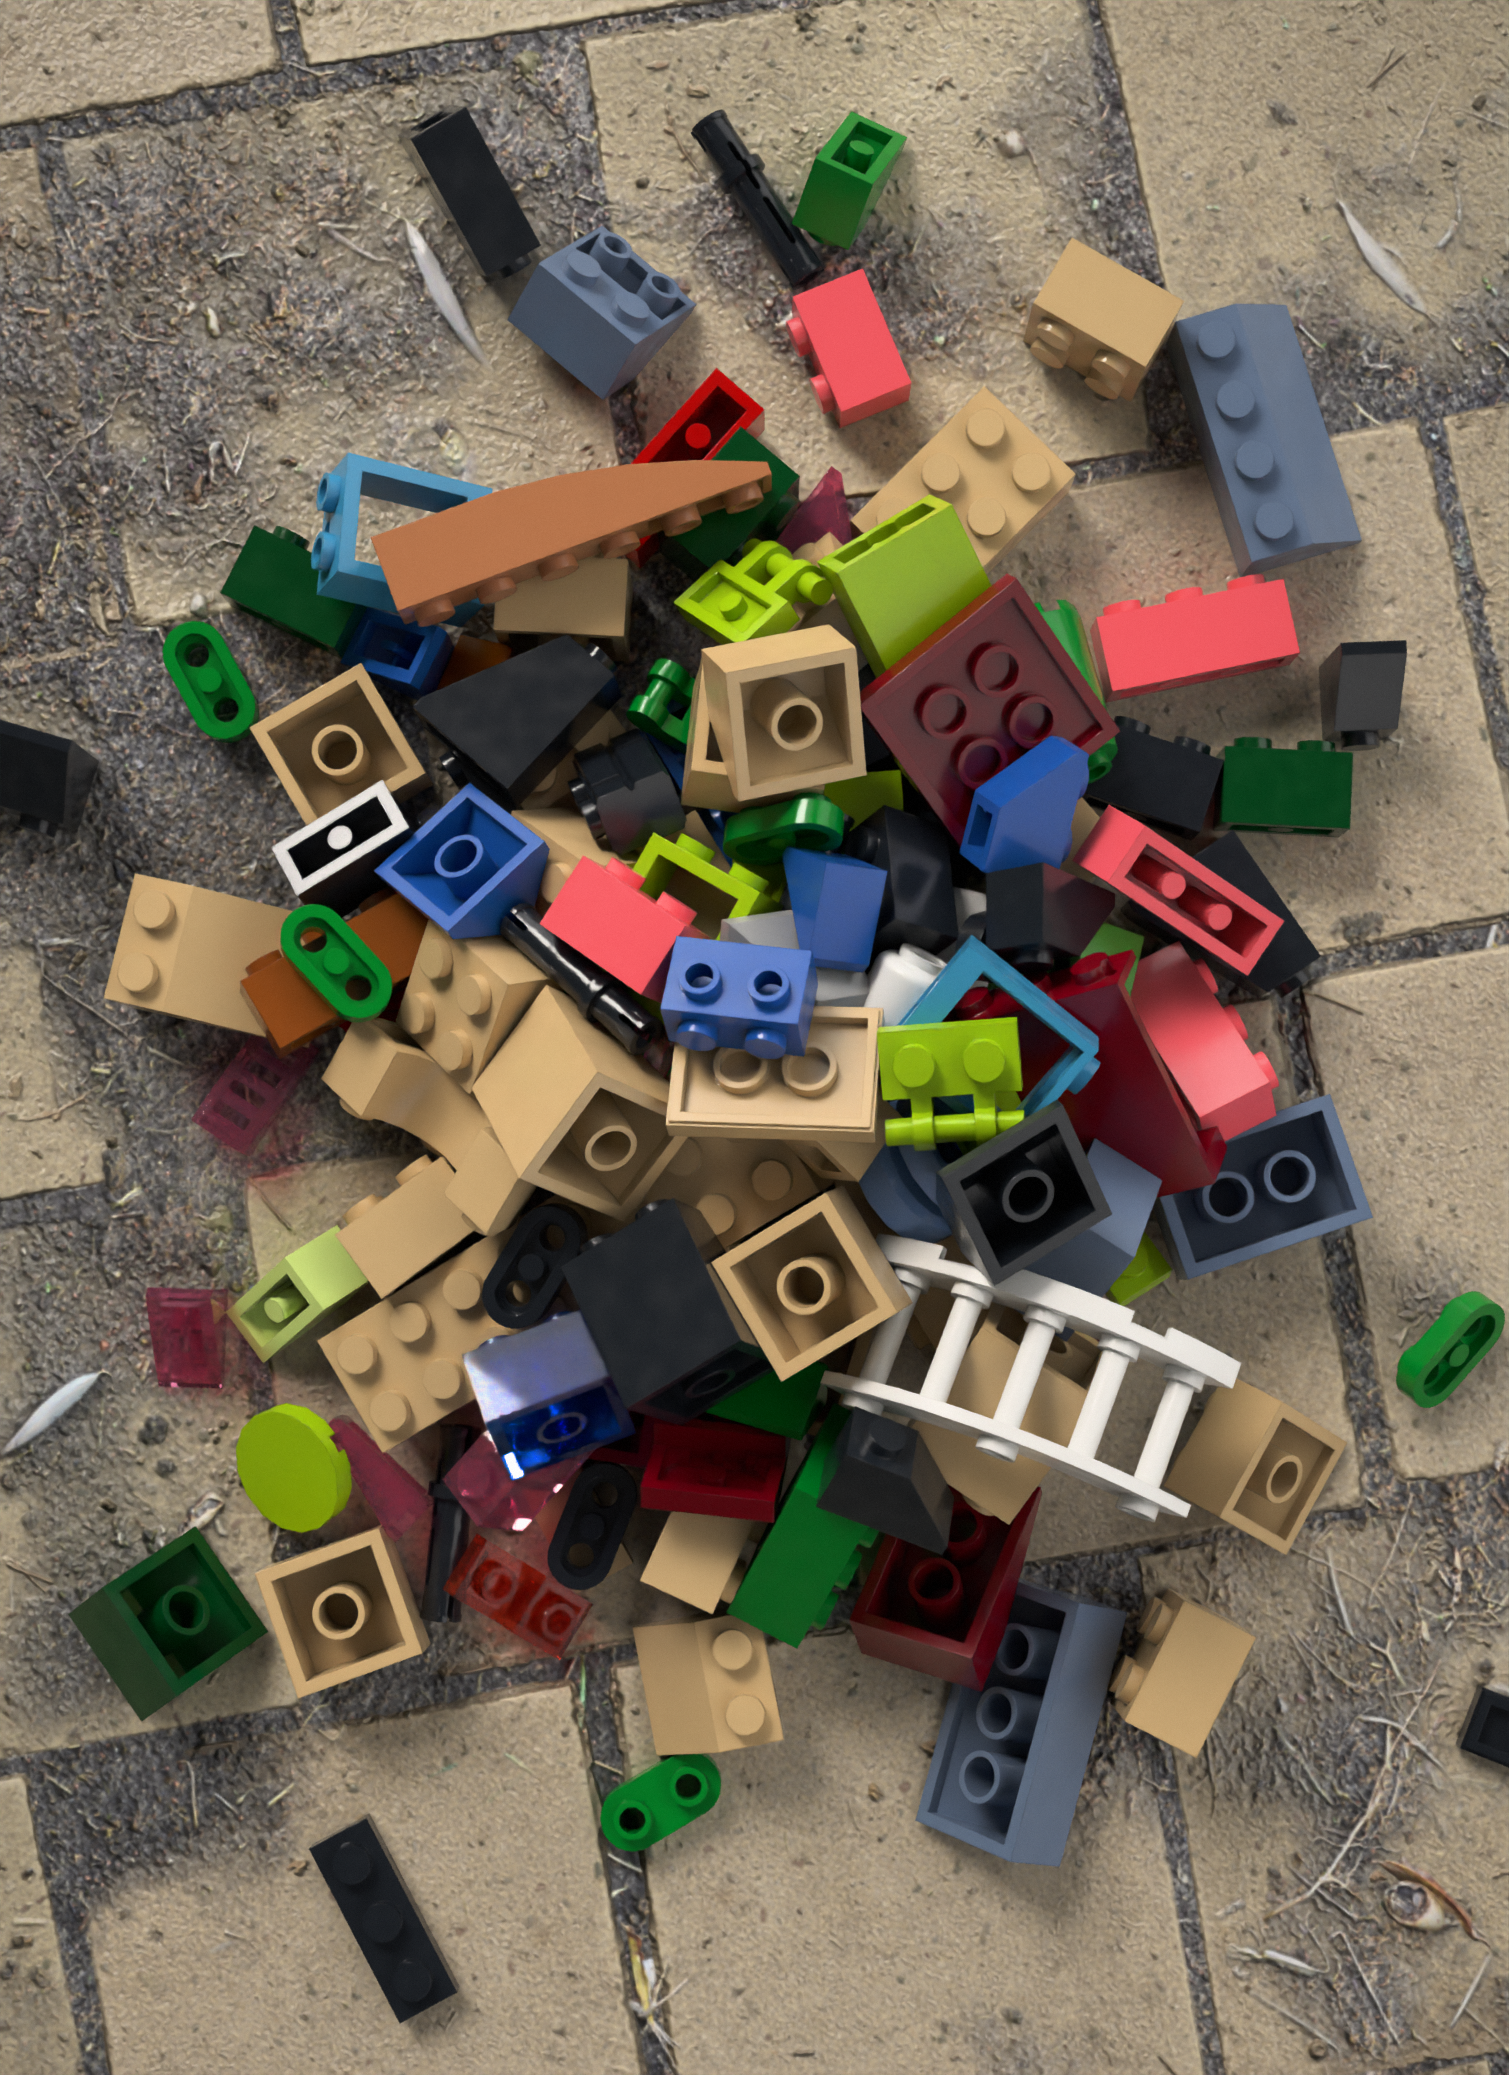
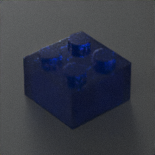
M581 1310L556 1313L545 1319L539 1326L512 1336L501 1335L490 1338L483 1342L478 1349L462 1354L484 1422L511 1481L636 1433L628 1409H625Z

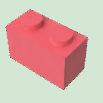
M863 268L793 296V319L785 322L786 328L798 357L808 354L817 376L809 380L822 414L832 411L839 428H842L909 401L910 378Z
M583 855L539 924L640 995L662 1003L676 936L709 940L711 937L691 924L697 913L676 898L663 891L656 901L640 890L646 878L626 864L612 857L605 867Z

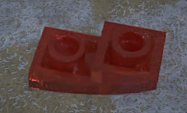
M476 1533L443 1587V1590L454 1598L494 1620L513 1634L558 1660L561 1659L593 1606L588 1600Z

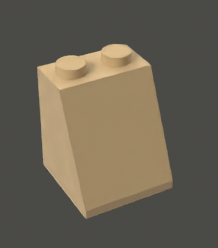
M545 985L471 1089L520 1179L625 1222L688 1136L668 1135L666 1116L670 1083L642 1054H631L625 1045L600 1022L592 1023L577 1010L578 1002L573 997Z
M991 1302L989 1309L981 1311L948 1396L947 1404L991 1419L994 1418L1029 1324L1023 1319L1024 1315L1013 1308ZM1075 1331L1067 1342L1054 1334L1019 1428L1020 1430L1067 1447L1103 1353L1097 1348L1099 1343L1097 1340L1078 1331ZM912 1418L907 1424L908 1427L919 1431L946 1483L962 1493L965 1501L973 1509L987 1516L995 1515L1008 1525H1010L1051 1469L1047 1465L1017 1454L1014 1463L994 1458L975 1448L978 1439Z

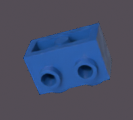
M676 936L660 1008L669 1041L678 1042L680 1045L696 1051H710L715 1047L746 1050L748 1053L764 1059H777L783 1057L784 1054L804 1057L818 989L813 952L809 950Z

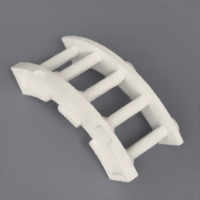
M878 1233L876 1242L913 1303L879 1324L859 1378L825 1370L820 1383L845 1395L841 1404L844 1408L853 1411L856 1406L881 1416L882 1411L939 1426L978 1439L975 1446L977 1450L1006 1462L1014 1463L1017 1454L1119 1497L1115 1506L1117 1509L1143 1520L1155 1522L1158 1512L1187 1518L1191 1505L1159 1489L1193 1392L1201 1393L1204 1384L1233 1389L1241 1366L1240 1362L1174 1328H1168L1165 1337L1131 1322L1135 1311L1051 1278L1022 1269L994 1286L975 1266L945 1260L944 1257L947 1249L944 1246ZM930 1287L951 1291L950 1295L955 1298V1302L920 1394L885 1385L919 1295L927 1294ZM991 1302L1025 1312L1023 1319L1029 1323L993 1419L946 1403L981 1309H989ZM1064 1327L1100 1340L1097 1348L1103 1352L1068 1448L1019 1429L1055 1333L1061 1334ZM1139 1357L1163 1369L1162 1379L1167 1382L1133 1477L1095 1460L1094 1457L1128 1363L1136 1362Z

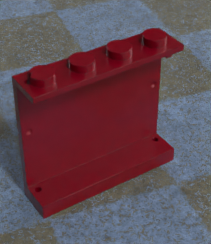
M1133 950L1110 956L1105 952L1093 953L1078 960L1072 967L1051 973L1041 971L1024 974L1023 976L1099 1037V1051L1094 1058L1101 1062L1095 1074L1077 1094L1074 1095L1066 1089L1057 1099L1064 1106L1083 1150L1085 1151L1093 1139L1096 1138L1162 1180L1156 1198L1215 1184L1228 1147L1218 1126L1195 1131L1125 987L1126 980L1136 960ZM985 986L971 988L963 995L942 1022L1017 1017L1023 1087L1022 1091H1016L1022 1102L1070 1044L1000 987L988 990Z

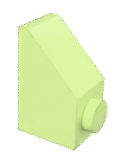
M338 1225L286 1256L226 1311L227 1315L263 1363L274 1357L345 1304L369 1282L335 1236V1234L341 1231Z

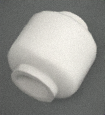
M903 943L899 950L881 952L876 957L867 975L869 994L864 1007L883 1008L884 1026H896L947 963L932 953L907 943Z

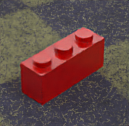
M716 368L631 464L712 460L740 426L757 439L765 430V409ZM657 533L640 538L641 545L634 551L625 554L640 569L659 549Z

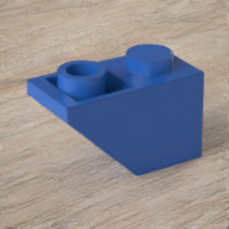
M1049 736L978 787L974 792L959 853L984 873L1042 862L1060 869L1061 863L1068 858L1072 847V830L1070 827L1077 800L1084 795L1089 781V768L1087 765L1089 754L1063 737Z

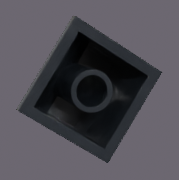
M672 1198L660 1199L647 1204L635 1214L636 1221L615 1234L606 1233L590 1239L579 1249L580 1255L561 1266L625 1409L682 1426L775 1370L711 1263L727 1252L700 1210Z

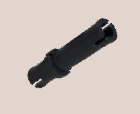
M722 109L717 110L700 120L692 128L691 135L698 141L720 175L717 184L723 193L733 195L754 227L757 235L789 281L791 289H800L823 273L826 266L823 261H820L799 227L792 224V215L762 172L765 169V163L759 154H750L728 120L726 112Z
M520 903L510 910L527 926V929L524 930L522 927H518L505 916L500 926L501 935L506 940L511 941L578 1002L577 1010L592 1023L600 1022L625 1045L631 1054L639 1055L652 1047L635 1030V1026H638L643 1031L645 1030L655 1040H658L663 1030V1023L627 993V985L609 972L604 973L592 960L540 925L539 923L543 916L537 912L531 903Z
M440 1424L439 1431L441 1433L436 1480L429 1481L428 1495L434 1498L422 1610L420 1611V1618L427 1621L447 1623V1618H449V1622H461L462 1593L473 1500L479 1499L480 1486L475 1485L477 1452L482 1430L478 1426Z

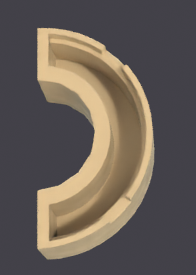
M377 1017L366 1022H352L321 1078L341 1097L339 1100L341 1107L357 1118L363 1120H382L403 1128L419 1137L422 1144L429 1151L440 1157H445L457 1171L445 1190L444 1195L463 1212L462 1220L471 1229L482 1235L493 1237L497 1233L506 1231L514 1226L537 1186L518 1177L475 1094H468L398 1023Z

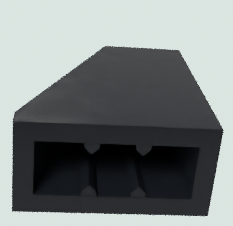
M449 105L397 135L478 273L487 277L495 272L499 280H502L519 272L532 262L528 253L541 246L465 106Z
M566 634L425 695L415 703L413 708L423 727L518 808L622 695L614 675L618 668L610 657L591 642L584 648Z
M1233 830L1192 858L1284 920L1248 976L1216 957L1131 899L1120 908L1125 917L1169 945L1180 941L1189 957L1194 960L1202 958L1209 969L1257 998L1273 989L1280 998L1285 997L1312 978L1306 966L1321 957Z

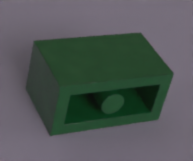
M254 525L220 592L231 607L342 660L369 606L317 595L319 571L313 570L311 567L312 552L307 551L310 542L297 533L281 526H276L273 533H270Z
M1235 738L1233 746H1225L1216 756L1224 761L1215 785L1213 831L1230 832L1233 830L1234 832L1339 838L1350 829L1353 753L1335 752L1336 744L1330 741L1297 742V750L1272 748V740L1268 738Z

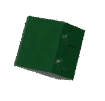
M196 1526L102 1587L68 1614L141 1722L268 1632Z

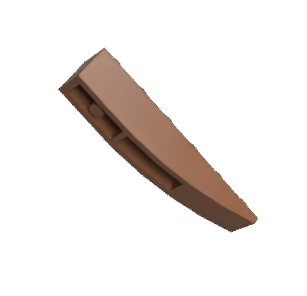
M688 460L626 464L563 474L490 493L371 537L397 611L404 624L417 621L418 626L425 627L449 619L455 614V606L478 598L481 604H489L505 599L517 591L515 584L539 575L542 581H553L565 577L579 568L577 561L602 553L605 559L628 554L641 545L640 538L664 530L666 536H675L688 532L702 523L701 516L719 509L726 508L728 514L748 510L764 500L763 493L772 490V473L767 462Z

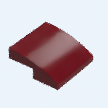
M707 1412L702 1413L682 1426L655 1418L653 1423L654 1445L641 1483V1508L774 1523L782 1491L791 1438Z

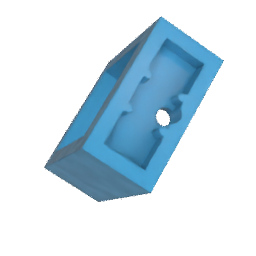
M347 453L331 473H324L317 491L316 507L317 510L324 512L323 529L315 539L311 555V567L313 570L319 571L317 595L398 613L382 567L355 560L360 495L438 513L492 493L493 489ZM477 598L454 607L455 614L440 623L461 628L484 604H481Z
M972 934L896 1025L942 1022L981 974L985 975L1070 1044L1016 1108V1110L1025 1111V1118L1057 1100L1066 1089L1074 1095L1077 1094L1088 1083L1101 1062L1094 1058L1099 1051V1037ZM973 1094L938 1097L958 1114L974 1113ZM997 1106V1111H1003Z

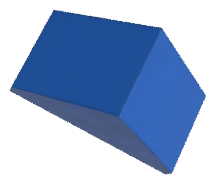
M367 607L340 663L350 669L362 663L371 679L418 701L421 697L436 691L455 647L448 633L438 626L420 627L417 621L405 625L399 615Z
M787 846L782 853L799 949L813 952L815 967L863 973L870 962L887 871L846 854Z

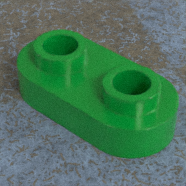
M189 621L175 627L165 639L162 651L163 660L196 724L207 736L218 742L233 743L244 739L252 732L249 727L258 722L259 704L227 642L214 627L204 622ZM198 647L208 649L209 658L203 666L192 667L189 665L188 658L192 650ZM226 702L237 703L238 714L235 719L229 722H222L218 719V709L222 704Z
M811 792L797 794L790 801L767 807H746L739 814L733 815L726 820L723 851L728 857L742 863L771 865L783 862L782 853L787 846L818 851L833 850L840 846L843 840L844 812L838 806L832 804L829 797Z
M310 904L301 906L288 915L281 928L280 947L284 958L290 966L340 1018L358 1023L370 1021L379 1016L387 1007L392 993V978L384 963L332 909L323 905ZM308 932L320 933L325 938L326 945L318 952H309L301 945L300 940L303 935ZM353 980H362L368 984L371 993L366 999L356 1001L347 995L345 991L346 985Z
M1478 1291L1467 1292L1448 1302L1436 1322L1415 1345L1408 1348L1401 1356L1396 1376L1398 1390L1423 1408H1431L1442 1403L1499 1339L1505 1324V1313L1502 1307Z
M708 1754L669 1755L618 1785L608 1794L601 1810L600 1821L604 1835L619 1849L640 1851L702 1816L715 1805L720 1795L721 1774L718 1765ZM692 1774L700 1780L701 1789L697 1794L685 1796L678 1791L676 1782L682 1775ZM627 1808H637L644 1814L645 1823L638 1829H628L621 1822V1813Z

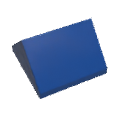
M468 783L374 871L382 881L452 939L501 935L500 926L505 916L518 927H522L524 930L527 929V926L510 910L524 902L531 903L535 907L550 849L543 839L472 784Z

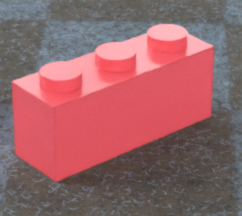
M1254 574L1227 582L1226 591L1203 595L1201 587H1190L1165 595L1166 603L1141 608L1140 600H1127L1104 607V616L1096 617L1090 633L1105 702L1290 665L1300 654L1284 579L1265 582L1263 574Z
M1108 805L1072 859V861L1247 976L1284 922V920L1153 830Z
M1177 941L1139 960L1130 997L1195 1131L1218 1126L1224 1141H1227L1277 1116L1272 1089L1279 1086V1081L1265 1054L1260 1051L1253 1055L1245 1044L1244 1040L1248 1039V1033L1234 1006L1229 1004L1222 1008L1214 994L1218 992V987L1205 961L1202 958L1192 961L1180 941Z

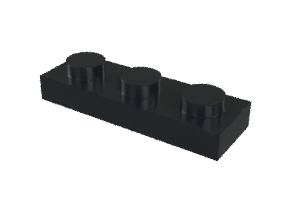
M370 1813L312 1844L309 1850L398 2022L402 2023L457 1993L460 1986Z

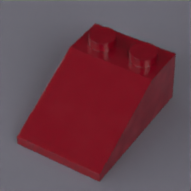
M948 1485L954 1496L948 1547L942 1555L886 1534L849 1619L861 1653L982 1692L1007 1627L1042 1496V1490L1039 1486H1037L1010 1525H1008L995 1515L987 1516L976 1511L965 1501L962 1493Z

